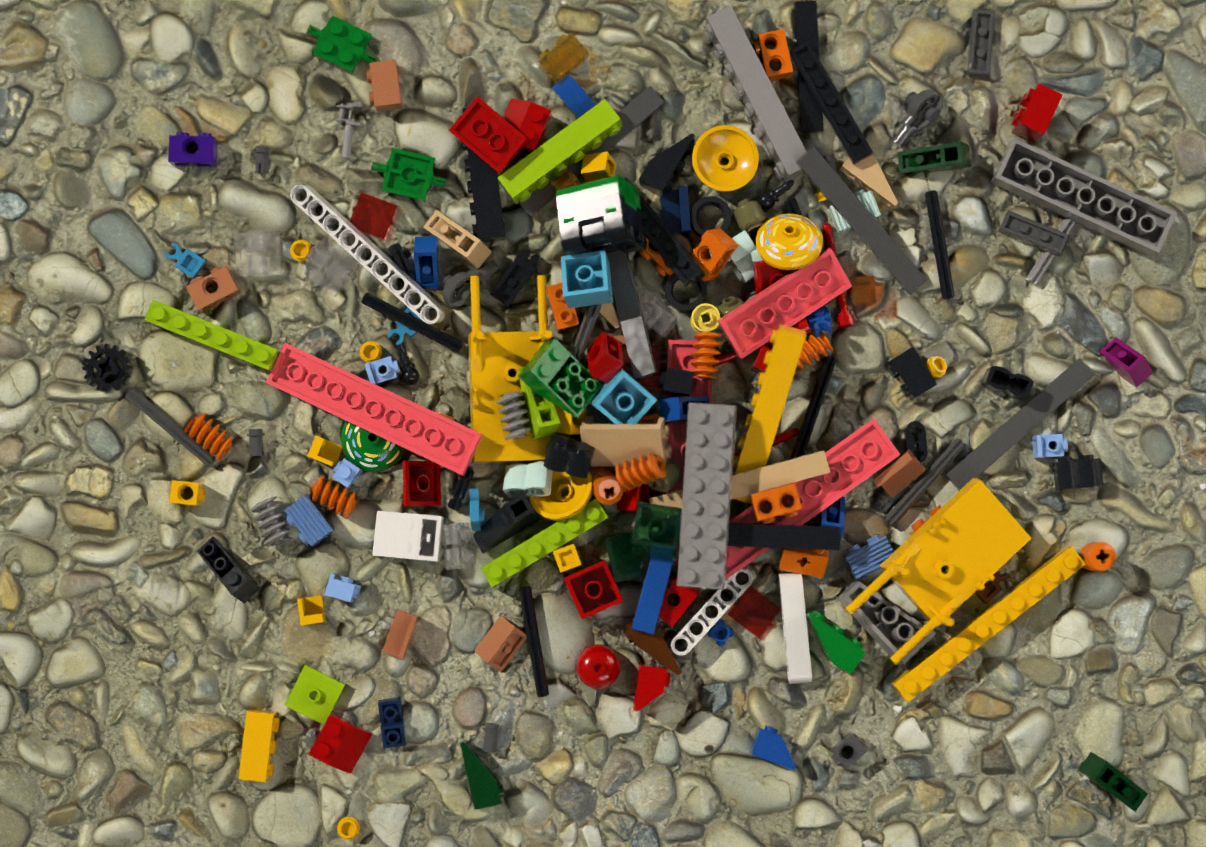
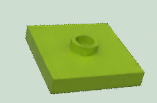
M305 664L284 706L324 725L346 684Z

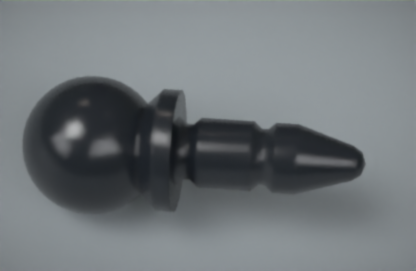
M795 181L784 182L775 191L770 188L769 192L762 193L758 197V202L762 209L769 210L773 208L775 202L780 201L779 196L790 190Z
M399 344L398 355L403 365L400 368V371L403 372L402 380L407 385H414L419 381V372L414 368V363L410 364L406 349L402 344Z

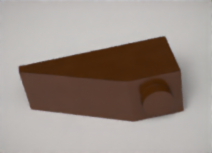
M633 621L626 625L627 630L624 633L630 643L635 642L637 647L675 674L679 675L682 673L657 626L654 635L633 630Z

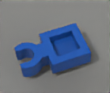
M826 306L820 307L805 317L809 328L815 330L817 337L820 336V331L822 330L828 331V334L832 333L831 316Z

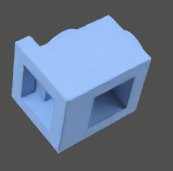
M391 356L364 364L369 381L377 386L399 379L397 373L401 371L398 361H393ZM381 366L387 367L385 374H380L379 368Z
M1062 434L1032 436L1034 459L1062 457L1064 452L1068 450L1067 439L1063 438ZM1051 441L1055 443L1054 450L1049 448Z
M344 458L333 469L332 478L351 489L363 470Z
M330 574L324 595L347 602H353L354 598L358 599L361 586L354 584V579L345 576L337 579L338 574Z

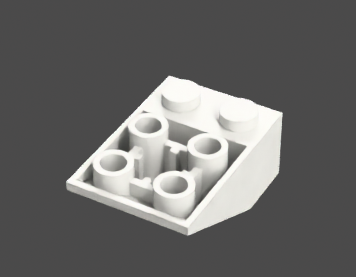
M377 511L373 556L440 562L444 517Z

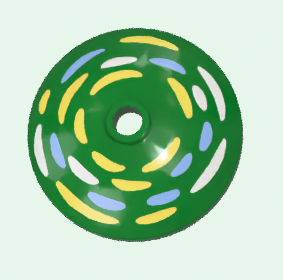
M348 421L345 422L341 433L342 448L349 461L360 469L370 472L384 471L396 465L404 456L405 448L378 435L377 439L372 442L369 440L371 432Z

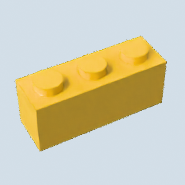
M246 711L239 780L267 782L269 777H273L275 765L271 763L272 754H276L277 741H274L275 732H278L280 718H277V712Z

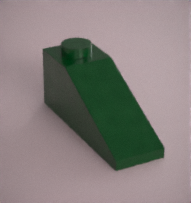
M959 141L898 152L899 174L950 171L971 167L970 145Z
M466 740L461 741L460 745L474 809L477 810L502 804V798L505 797L503 784L499 785L498 779Z
M1090 752L1078 769L1087 778L1134 812L1137 811L1148 795L1147 792L1109 762Z

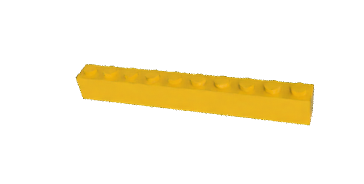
M1073 546L1064 547L890 682L904 701L909 702L1086 565V563Z

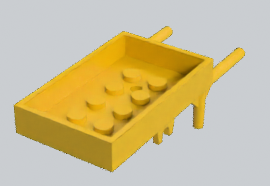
M546 275L537 276L539 331L481 332L479 276H470L472 332L468 335L471 429L483 434L472 457V463L544 461L551 437L533 440L531 432L528 431L526 435L530 436L504 440V437L510 434V432L502 431V428L507 426L508 423L500 421L506 414H499L498 411L504 406L497 405L496 402L502 398L499 395L521 391L518 369L525 367L544 343L549 342L552 337V332L548 330ZM513 370L515 377H510L508 371Z
M972 478L879 565L884 572L845 609L852 615L889 579L898 586L928 622L889 658L896 665L935 627L941 624L952 626L954 620L949 616L975 591L983 590L985 588L984 584L995 578L993 574L1032 538L980 479ZM945 565V571L941 572L942 566Z

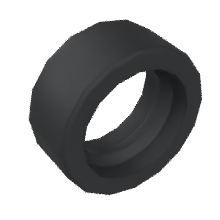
M714 196L703 197L693 205L690 213V227L700 238L707 230L700 227L697 216L699 211L705 206L712 205L721 210L724 220L720 228L725 233L728 231L732 220L731 210L728 204L721 198Z
M673 273L665 286V298L674 310L681 313H691L697 306L704 303L707 295V284L702 279L696 282L699 287L698 298L690 304H682L673 295L674 284L680 280Z

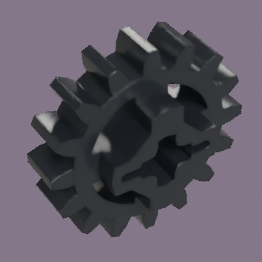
M105 344L104 349L101 346H96L97 352L89 351L91 358H84V361L88 363V366L82 367V370L88 371L84 378L87 380L91 379L89 385L92 387L97 385L98 391H102L104 387L108 393H111L112 387L119 391V384L126 386L125 378L132 377L128 374V370H132L133 367L127 364L131 361V358L124 357L126 351L123 349L119 351V347L116 345L112 349L109 344ZM106 354L105 358L97 360L99 357ZM118 360L121 361L122 369L119 368ZM105 365L112 367L111 371H106L104 369ZM94 367L96 368V370H97V372H98V376H97V377L95 376V373H94ZM118 376L115 381L110 382L112 378Z

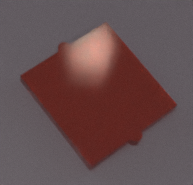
M361 192L356 207H353L354 212L350 222L359 231L385 240L390 225H393L392 220L398 206Z
M750 585L742 596L736 600V604L727 615L760 638L766 628L772 625V620L781 608Z

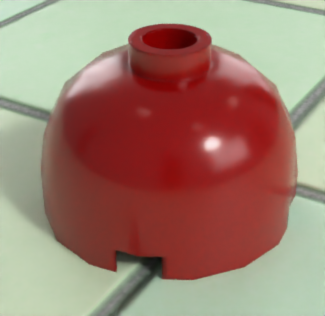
M594 644L586 647L580 653L576 662V671L579 679L592 689H604L611 686L620 674L621 663L618 655L612 648L603 644Z

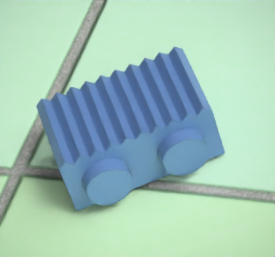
M308 494L303 495L284 510L287 513L285 516L286 521L292 528L296 526L301 533L298 536L305 545L315 546L335 531Z
M876 534L866 540L868 544L862 547L856 544L846 550L848 554L843 557L855 580H859L881 569L879 565L894 552L886 536L880 537L879 534Z

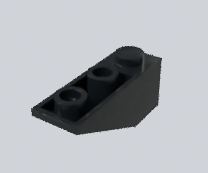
M688 135L649 160L639 178L640 186L662 198L666 192L670 193L675 184L674 178L677 173H682L686 165L685 159L693 153L696 144L695 135Z
M523 493L501 507L481 526V531H476L473 534V537L484 554L541 519L532 507L530 500Z
M214 536L197 551L230 594L241 602L246 603L260 589L250 574Z

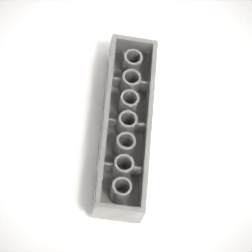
M731 5L708 16L704 26L705 31H703L705 39L708 43L712 42L715 48L713 53L717 62H722L725 68L723 73L727 81H732L735 87L733 92L738 102H743L745 109H743L747 120H752L756 127L753 130L759 141L762 140L765 145L763 150L768 160L772 159L776 166L773 169L777 178L787 182L805 174L796 161L807 151Z
M1013 138L1008 143L991 180L992 184L1066 218H1071L1083 226L1151 257L1160 252L1177 215L1175 211L1016 138Z
M689 403L677 586L723 589L725 587L737 405Z

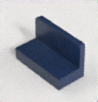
M679 186L678 190H671L670 193L666 192L665 196L661 197L662 222L673 235L690 234L691 231L688 186Z

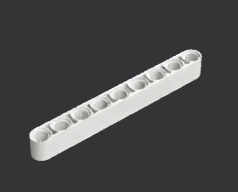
M296 185L292 188L290 193L291 200L421 320L427 324H436L443 321L445 309L409 275L403 272L396 263L314 188L305 185ZM303 189L307 193L304 201L300 199V193ZM319 204L323 207V212L320 216L316 213V207ZM335 219L339 221V228L336 231L332 228V222ZM350 234H354L356 239L353 245H350L348 242ZM367 248L372 252L369 260H366L364 257V252ZM383 263L388 266V272L385 275L380 271ZM399 278H402L404 281L402 290H399L396 285ZM415 293H418L421 297L418 305L413 302V295ZM432 307L437 311V317L434 320L429 317V311Z

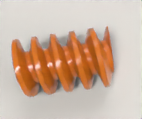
M820 331V336L814 337L810 334L808 335V342L804 341L797 364L801 370H804V362L809 366L812 365L811 358L819 362L820 353L824 357H828L827 349L833 352L829 340L822 331Z
M701 332L694 335V339L700 342L693 343V347L699 350L692 352V356L698 359L691 361V365L696 367V369L690 370L694 372L693 376L701 379L717 380L711 374L718 372V369L712 366L719 363V360L713 357L720 354V351L716 350L715 347L722 344L716 340V338L722 337V334Z
M206 413L196 416L186 426L184 432L190 431L189 437L192 439L197 437L196 443H204L203 449H210V455L214 456L217 454L216 460L220 461L232 448L233 444L231 443L234 437L231 436L226 439L227 431L224 430L219 433L220 425L212 427L213 419L205 421Z
M652 452L647 454V458L645 455H641L639 460L632 458L631 463L624 461V467L621 464H616V478L620 488L625 492L627 489L632 490L634 487H640L642 484H648L650 481L658 480V478H665L667 474L663 458L660 455L655 457Z
M596 466L590 470L593 478L592 493L596 499L605 505L617 503L622 498L623 490L620 488L613 472L605 466Z
M322 474L313 485L309 496L313 494L312 501L314 502L320 499L321 506H325L328 503V510L330 511L336 507V514L340 515L344 512L343 517L348 519L359 502V499L355 500L356 492L348 496L347 487L339 491L340 483L332 487L333 479L330 478L325 483V475Z
M1105 542L1086 544L1080 552V557L1086 563L1083 568L1089 571H1106L1110 569L1116 561L1115 549Z

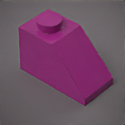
M1116 337L1099 351L1115 371L1136 388L1153 373L1145 356Z

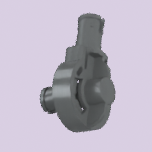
M927 89L918 94L910 92L906 96L905 103L909 106L907 114L902 119L904 125L891 139L899 147L903 148L914 133H920L923 128L936 122L940 117L943 99L934 91Z
M491 260L478 271L473 268L468 272L446 276L443 280L445 287L443 291L444 301L454 310L461 311L471 306L470 276H479L481 292L485 289L486 282L501 271L500 267L495 261Z

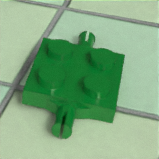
M333 15L322 30L309 25L306 33L318 38L317 44L312 51L313 56L349 74L354 72L356 66L362 60L368 63L377 62L378 57L366 52L367 45L372 38L370 33Z
M392 148L386 165L373 161V166H371V171L384 174L382 192L426 202L428 190L432 185L445 188L447 180L446 178L434 176L433 170L436 158Z

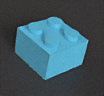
M605 250L561 256L563 297L568 309L613 303L610 262Z
M620 368L608 384L605 383L599 389L591 403L615 424H636L657 399L625 370Z

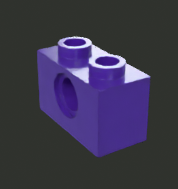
M177 132L176 135H169L168 162L172 166L217 167L218 141L212 134L198 133V136H190L186 132ZM194 144L198 145L197 152L189 154V147Z

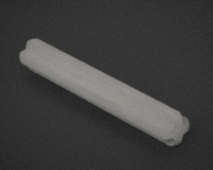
M1065 217L1057 230L1070 235L1077 222ZM1044 250L1026 277V280L1033 285H1037L1056 255Z

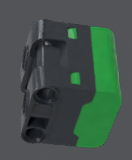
M622 176L607 177L556 191L561 232L560 240L562 248L567 254L574 255L605 250L606 253L619 250L631 253L646 249L647 241L644 234L639 193Z

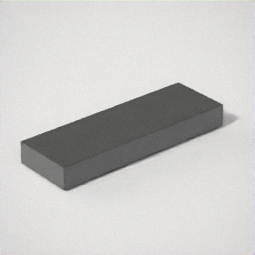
M972 10L966 74L968 76H990L995 11Z
M1009 210L999 228L1000 233L1061 257L1070 237L1069 234Z

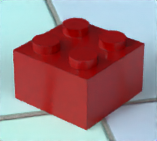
M1039 83L1034 89L1030 88L1020 102V105L1023 107L1020 108L1012 119L1010 125L1014 127L1011 133L1035 144L1045 134L1063 94Z
M605 560L564 578L581 619H585L623 602Z

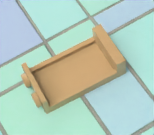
M584 416L580 427L582 442L595 448L591 466H616V464H621L624 467V461L631 463L632 458L639 460L641 455H645L647 458L649 452H652L655 457L660 455L665 465L667 459L671 458L672 447L667 442L669 427L665 426L664 418L659 417L657 424H594L593 416Z

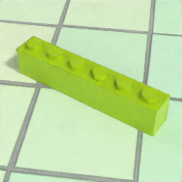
M605 99L500 175L498 180L515 204L525 202L536 189L544 188L551 178L562 175L570 164L581 161L585 153L600 147L603 140L607 137L616 135L622 127L620 117Z
M152 300L144 319L160 328L270 372L280 354V351L156 300Z
M595 499L586 504L574 516L556 522L480 569L493 588L608 519V516L599 501Z

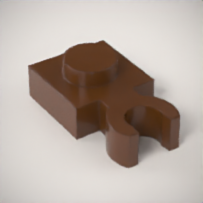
M998 570L993 574L995 578L984 584L985 588L983 590H977L974 593L984 604H988L1003 589L999 583L1008 580L1010 577L1009 573H1004L1000 576Z

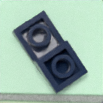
M401 697L378 700L383 748L406 746Z

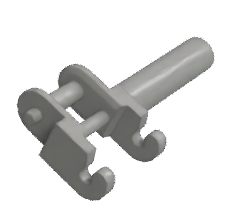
M341 103V105H337L340 112L339 118L335 119V121L339 122L340 125L346 123L341 158L350 159L353 127H364L363 123L352 122V111L359 108L366 109V105L348 103V106H346L344 103ZM344 110H349L348 119H344Z

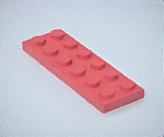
M827 248L810 265L793 270L717 321L738 357L743 359L770 341L773 329L778 330L779 324L789 327L793 326L851 288L852 284L832 249Z

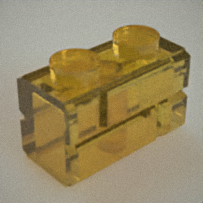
M572 33L568 36L562 35L555 42L556 46L551 51L546 49L538 57L540 59L538 61L539 68L554 85L589 57L587 49Z

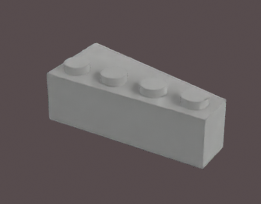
M860 581L854 582L837 599L846 608L867 586ZM876 592L852 614L890 657L923 627L919 621L908 616L900 608L892 605ZM931 631L897 665L905 664L936 633Z

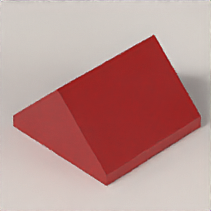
M403 461V499L405 507L441 506L439 464L433 461Z

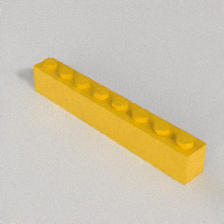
M779 324L778 330L773 329L770 343L774 344L771 352L767 351L763 364L767 365L765 373L760 372L757 385L760 386L759 393L753 394L750 406L754 407L752 415L747 414L744 427L748 429L746 435H741L738 448H741L739 456L735 455L733 469L735 471L733 475L766 466L806 338V331ZM750 495L735 498V500L752 504Z

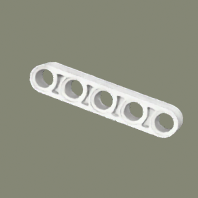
M742 568L726 579L725 587L717 589L671 640V649L675 654L682 656L689 653L752 583L750 571ZM739 572L746 573L748 577L744 585H739L736 582V575ZM726 588L730 589L733 594L732 599L727 602L723 601L720 596L721 591ZM710 605H714L718 611L714 618H708L705 614V609ZM692 623H701L702 631L700 634L694 635L690 632ZM678 639L686 640L687 648L684 651H677L675 649V642Z
M778 574L789 684L812 682L802 574Z

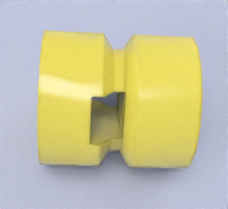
M705 303L697 306L693 310L690 319L693 331L697 334L701 332H715L719 325L717 320L720 319V312L712 304Z

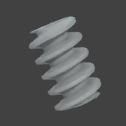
M523 391L499 395L502 398L496 402L497 405L504 406L498 411L499 414H506L500 421L508 423L507 426L502 428V431L510 432V434L504 437V440L530 436L526 435V433L532 428L524 426L530 419L522 417L528 410L520 408L526 401L518 399V397L524 394Z
M277 496L263 500L251 509L253 513L259 512L254 519L255 521H262L257 526L258 529H265L261 533V537L269 538L264 542L265 546H275L292 539V537H285L290 530L282 529V526L287 523L286 520L279 521L278 519L283 515V512H275L280 507V504H272V501Z

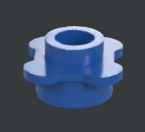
M719 619L716 625L707 632V635L716 640L718 646H724L725 641L734 635V630L728 628L724 620Z

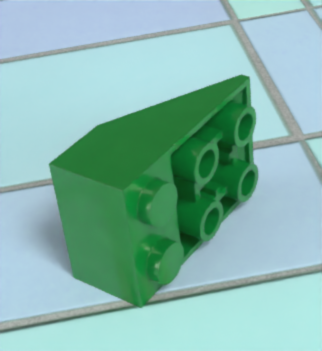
M556 339L544 343L518 375L535 393L575 418L580 416L603 386Z
M814 610L812 613L806 611V619L827 660L851 675L866 654V651L862 649L864 645L855 638L849 637L847 639L843 636L845 631L837 625L831 624L829 626L825 623L827 618Z

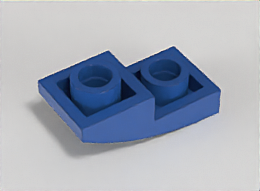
M568 73L552 87L578 118L596 106V103Z

